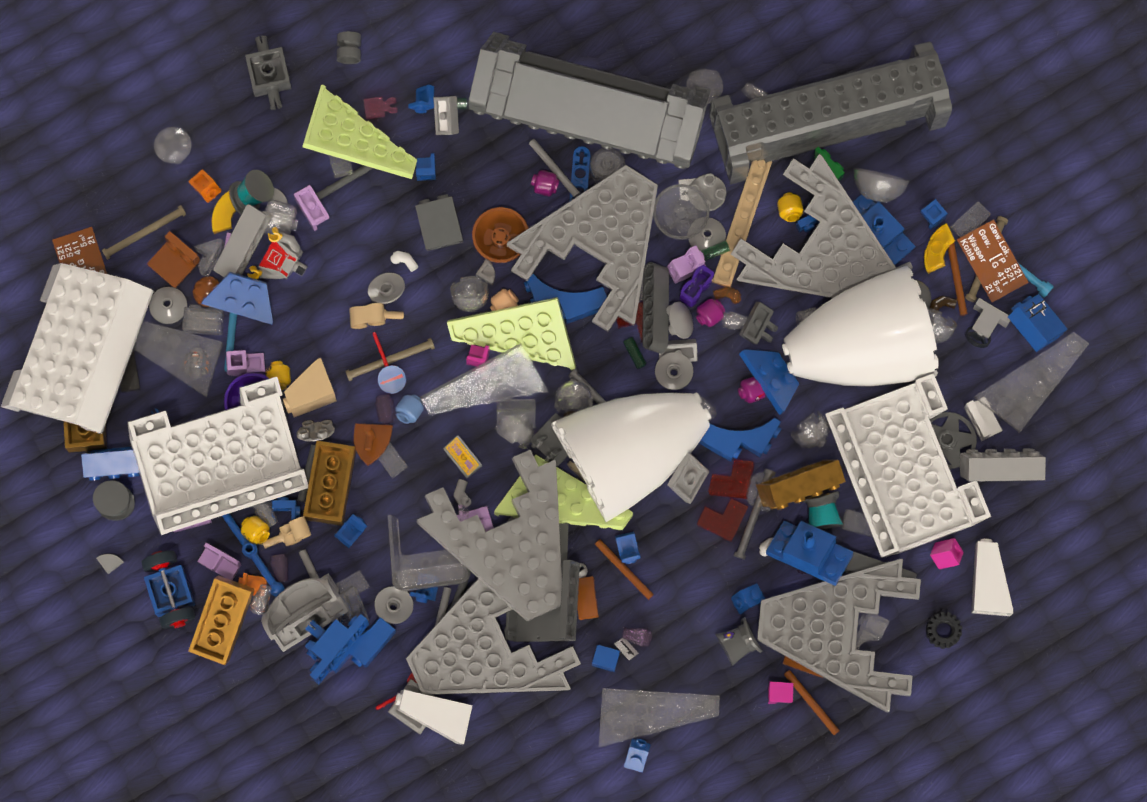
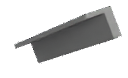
M250 204L246 205L213 270L223 277L229 272L242 275L273 215L268 211H259Z

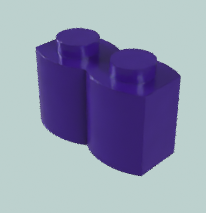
M705 265L698 267L692 276V280H689L683 286L680 301L689 307L696 305L701 298V294L712 284L714 272Z

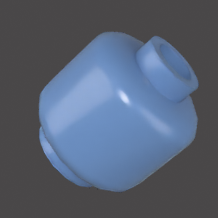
M416 395L403 396L395 408L396 417L406 424L416 422L424 410L421 399Z

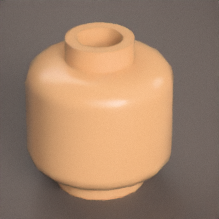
M502 289L491 298L492 306L490 309L495 311L518 306L517 302L519 300L510 289L508 291Z

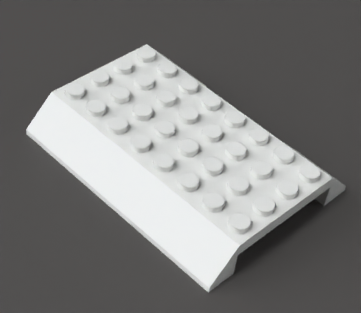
M63 263L53 265L40 301L47 304L24 366L21 370L13 372L1 407L17 412L24 410L73 423L85 430L102 434L154 291L125 278Z
M934 373L915 380V383L850 408L844 409L842 407L825 414L881 558L902 553L971 527L991 517L977 481L962 485L957 489L929 420L948 410Z
M277 377L241 387V406L170 427L166 411L128 422L132 449L151 513L161 535L308 488L304 469L300 468L280 396H282Z

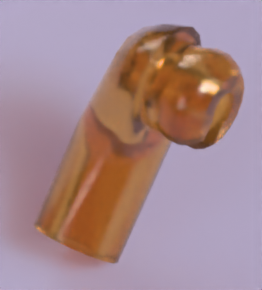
M729 286L713 291L715 300L728 297L734 304L741 301V293Z

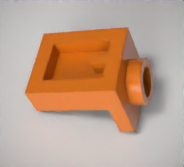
M203 169L188 181L207 203L221 193L219 186Z
M243 573V578L239 577L238 583L255 589L253 596L265 598L267 581L264 577L248 575V573Z

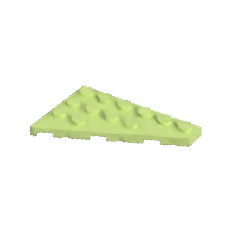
M321 85L303 147L412 179L417 159L407 154L402 147H397L386 134L375 128L371 122H366L358 115L355 109L344 103L337 95L334 96L330 93L325 85Z
M558 297L447 321L452 341L465 342L469 345L482 347L488 345L490 350L506 352L513 356L519 355L527 357L529 360L567 367L570 370L576 369Z
M537 455L534 456L538 466L549 463ZM556 467L559 523L586 526V524L596 525L599 528L610 527L616 530L624 529L633 516L632 511L627 509L605 522L587 490V485ZM521 477L517 479L497 506L494 515L519 518L511 501L528 493Z

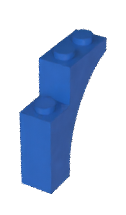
M534 274L531 275L528 281L523 282L526 292L531 293L532 299H530V303L558 297L566 324L596 314L607 298L603 287L582 293L563 292L542 283Z
M774 418L761 427L746 431H731L710 424L699 444L730 462L733 458L737 459L742 451L740 446L761 458L763 453L767 454L772 446L770 444L773 437L777 438L779 435L781 421Z
M380 617L367 632L358 637L331 671L337 673L351 656L353 657L351 661L358 667L363 665L367 668L394 636L396 630ZM310 640L305 645V648L308 650L306 654L313 660H316L317 658L310 650L316 642Z

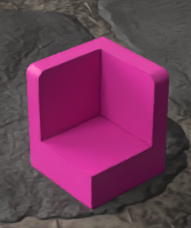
M471 345L469 356L466 359L467 364L486 369L490 346L486 345L484 348Z
M953 538L936 542L930 556L938 569L959 565L964 552L956 539Z
M770 682L768 686V704H776L777 702L792 703L793 683Z

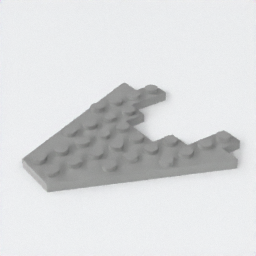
M820 154L810 169L793 159L783 174L815 195L804 212L820 221L801 252L797 253L783 243L772 259L743 239H740L731 253L732 256L746 264L737 278L740 282L831 298L871 278L897 269Z
M627 165L623 166L509 241L507 247L521 255L511 271L528 281L548 250L565 260L573 246L576 245L606 264L596 281L612 290L592 322L609 332L618 317L634 326L658 185Z
M531 450L512 458L528 493L511 501L519 518L486 532L478 514L460 522L444 488H440L425 495L432 513L417 519L419 526L526 621L560 607L562 591L556 461L553 460L538 466Z
M898 559L841 576L836 586L828 582H821L761 600L757 640L881 710L889 712L891 694L911 696L913 676L873 671L875 652L855 650L859 613L878 615L880 596L919 600L921 579L901 577L903 559Z
M479 578L406 657L422 694L570 690L571 688L563 672L581 663L573 646L539 662L536 661L530 645L511 653L495 617L513 609Z

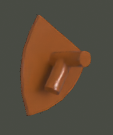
M355 423V448L367 466L376 461L386 450L391 439L393 425Z

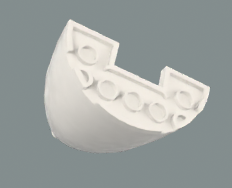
M908 266L900 267L849 288L824 303L804 319L784 338L785 344H782L784 354L789 355L790 362L787 363L789 373L793 374V376L844 386H879L911 382L933 373L934 376H937L938 372L935 369L938 368V358L936 354H933V351L937 350L932 324L926 304L922 298H919L921 290L918 282L913 278L911 279V276H913L911 269Z
M697 392L694 394H640L613 399L577 411L551 423L552 429L568 457L573 459L586 482L587 490L605 522L626 511L662 485L676 471L687 453L691 454L710 427L708 420L711 419V415L707 408H702L700 404L702 400Z

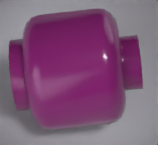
M540 170L537 175H533L531 185L534 186L535 193L550 197L553 193L556 194L560 180L557 179L555 173Z
M708 299L697 307L698 315L696 319L702 326L705 324L708 327H712L724 318L725 309L717 299Z
M754 377L741 381L740 388H738V394L741 399H744L747 403H753L765 398L766 394L761 384Z

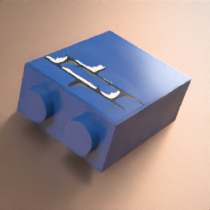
M1039 294L1033 298L1029 296L1022 303H1017L1011 308L1013 312L1008 316L1036 352L1057 340L1068 330Z

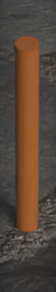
M952 243L948 247L960 316H964L968 313L955 243Z
M601 539L595 543L598 549L648 600L654 595Z
M790 670L787 671L784 676L790 683H793V687L833 735L837 734L840 731L795 675Z

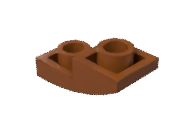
M593 576L579 578L577 607L579 620L599 617Z

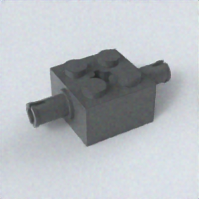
M258 36L255 38L258 52L245 55L255 97L268 94L270 109L276 110L275 102L278 109H280L282 104L279 92L292 89L283 49L279 47L269 50L267 36H261L263 43H261Z

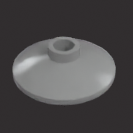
M701 218L691 225L688 232V240L691 247L697 246L703 254H713L723 247L726 240V232L719 221L713 218ZM708 231L711 235L706 237L704 232Z
M396 273L381 274L370 283L368 295L375 303H391L397 300L404 292V280Z
M163 287L152 295L149 310L156 321L163 324H173L181 320L185 315L187 300L180 290L173 287ZM170 301L171 304L170 306L166 307L164 306V302Z
M667 353L656 364V379L667 389H682L690 383L693 377L692 363L681 353ZM676 370L678 374L673 376L670 374V371Z
M387 587L376 596L374 603L376 614L387 623H402L412 614V597L409 596L410 594L400 587ZM395 605L397 609L391 610L390 606Z

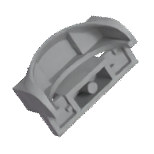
M329 573L321 578L304 579L292 584L275 598L267 612L262 615L261 622L267 635L271 640L274 639L283 652L311 635L305 629L308 625L311 626L310 622L312 620L323 628L349 611V608L338 593L339 588Z

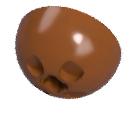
M504 207L492 208L481 214L474 224L472 231L474 246L482 257L491 262L507 263L513 261L520 254L507 247V243L526 231L528 226L523 217L516 211Z

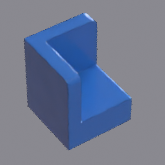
M431 153L429 158H417V181L436 180L434 153Z
M936 199L920 212L930 223L928 227L930 230L943 222L948 214Z
M597 645L592 666L615 672L620 651Z

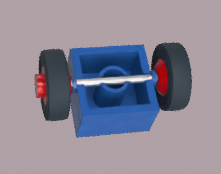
M158 551L143 559L141 562L145 572L159 571L158 573L145 576L144 580L154 612L157 617H160L161 627L163 629L180 628L195 619L194 610L191 608V606L195 605L184 568L182 565L166 570L167 567L177 562L175 551Z

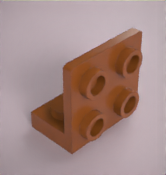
M169 231L165 235L167 242L150 259L147 265L173 288H176L196 267L200 259L193 250Z

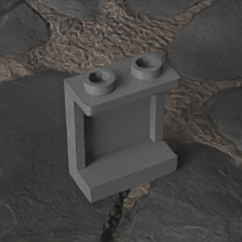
M448 194L441 195L435 201L430 202V199L419 201V205H415L427 251L464 242L452 196L448 197Z

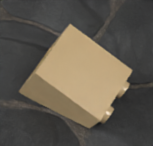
M321 358L313 362L284 391L286 398H283L288 414L292 412L293 417L337 401Z

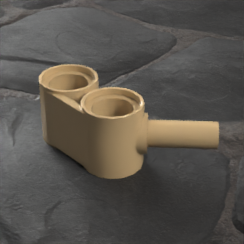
M382 303L355 306L349 309L350 327L353 329L366 328L368 325H384L386 319L404 318V312L386 311Z
M305 516L288 522L289 524L280 527L279 535L267 539L263 543L264 548L266 549L280 542L290 546L311 536Z

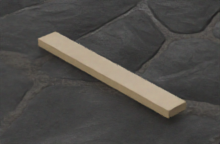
M755 160L751 164L712 283L727 288L731 287L739 260L732 256L731 253L740 239L744 241L747 239L772 161L765 163V160Z

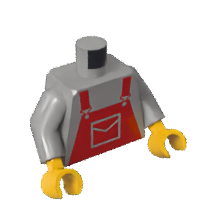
M276 227L272 228L274 235L268 233L269 240L272 243L259 265L261 269L257 270L255 266H250V271L255 273L247 274L248 277L256 280L258 278L283 279L288 278L293 271L303 276L308 266L299 262L303 252L295 237L283 232L279 233Z

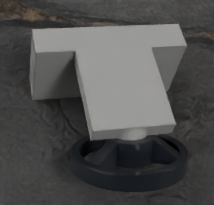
M979 298L973 309L981 314L974 326L968 327L965 337L973 346L986 348L991 342L990 335L997 323L1006 328L1010 319L1008 314ZM970 336L974 337L977 341H981L982 344L973 341Z

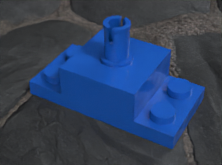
M865 192L853 201L855 207L894 265H897L915 249L916 246L903 234L904 228L880 202L875 204Z
M783 521L767 548L766 555L836 586L853 557V551L837 545L836 536L801 521L797 527Z
M362 614L351 619L348 629L336 619L327 630L323 629L314 620L310 622L311 626L308 625L305 630L318 639L310 649L313 655L321 661L320 663L317 661L310 669L312 672L310 676L318 685L368 627V620Z

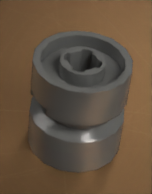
M350 31L338 33L337 46L339 48L337 49V62L342 64L359 63L361 61V50L359 49L361 47V34Z

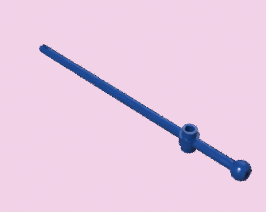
M229 513L222 515L243 546L242 552L244 556L252 559L270 585V594L277 597L285 590L284 585L276 582L258 556L257 546L254 543H250L241 534L240 528Z

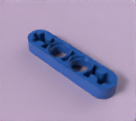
M582 146L576 148L573 154L571 183L576 188H582L585 192L588 190L590 151ZM580 152H584V155L587 156L583 158V165H579L580 157L577 155H580ZM581 169L585 171L586 175L583 178H577L575 172ZM571 193L569 202L575 199Z

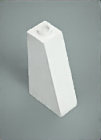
M981 539V541L975 544L971 613L1011 616L1013 614V607L998 543L992 542L991 539Z
M401 690L400 693H397L395 705H398V711L454 743L464 744L472 705L408 690Z

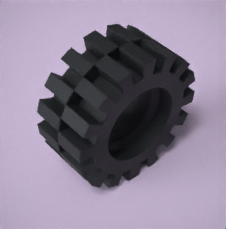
M941 612L934 615L926 628L927 639L929 638V642L933 643L937 648L941 647V649L950 648L960 640L963 629L960 625V620L956 619L957 616L951 615L949 612ZM941 623H946L951 627V635L947 638L940 637L937 633V626Z

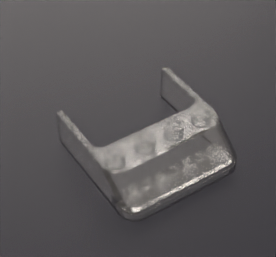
M458 505L459 520L461 522L469 518V510L463 505ZM388 515L392 582L396 589L411 591L461 584L468 580L470 570L447 550L402 555L400 551L398 519Z

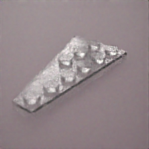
M143 321L133 349L207 397L223 342ZM193 352H198L200 355L191 357ZM197 362H201V363H199V364H201L202 366H194V365H195V364H198Z
M1073 332L1031 361H1028L1003 379L989 386L986 390L975 395L974 398L1020 433L1089 343Z
M522 343L420 396V400L429 415L453 411L456 408H469L476 404L482 403L484 405L510 400L513 397L523 395L526 397L531 396L533 393H546L549 391Z
M602 688L599 748L719 716L720 696Z

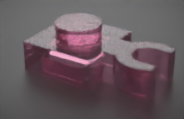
M382 97L364 99L366 119L385 117L384 111L389 113L398 112L397 107H390L391 103H396V98L391 97L383 102Z

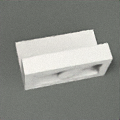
M985 397L975 402L972 400L966 403L964 409L981 441L1002 432Z

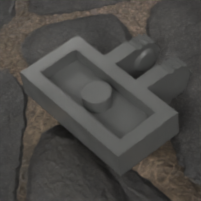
M756 302L739 335L752 344H758L760 338L771 343L773 338L764 330L765 328L773 332L778 330V327L769 321L774 311L761 302Z

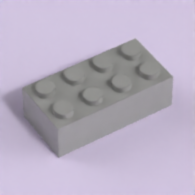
M1030 448L1023 449V452H1016V449H1004V452H997L996 449H986L985 452L969 449L966 450V453H960V476L967 481L1045 480L1046 457L1041 455L1040 452L1035 451V449Z

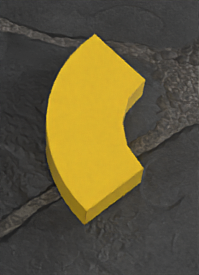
M229 191L219 199L212 214L214 234L232 229L231 221L236 210L231 202Z
M947 223L932 234L924 252V263L928 274L946 266L944 261L945 252L949 245L955 242Z

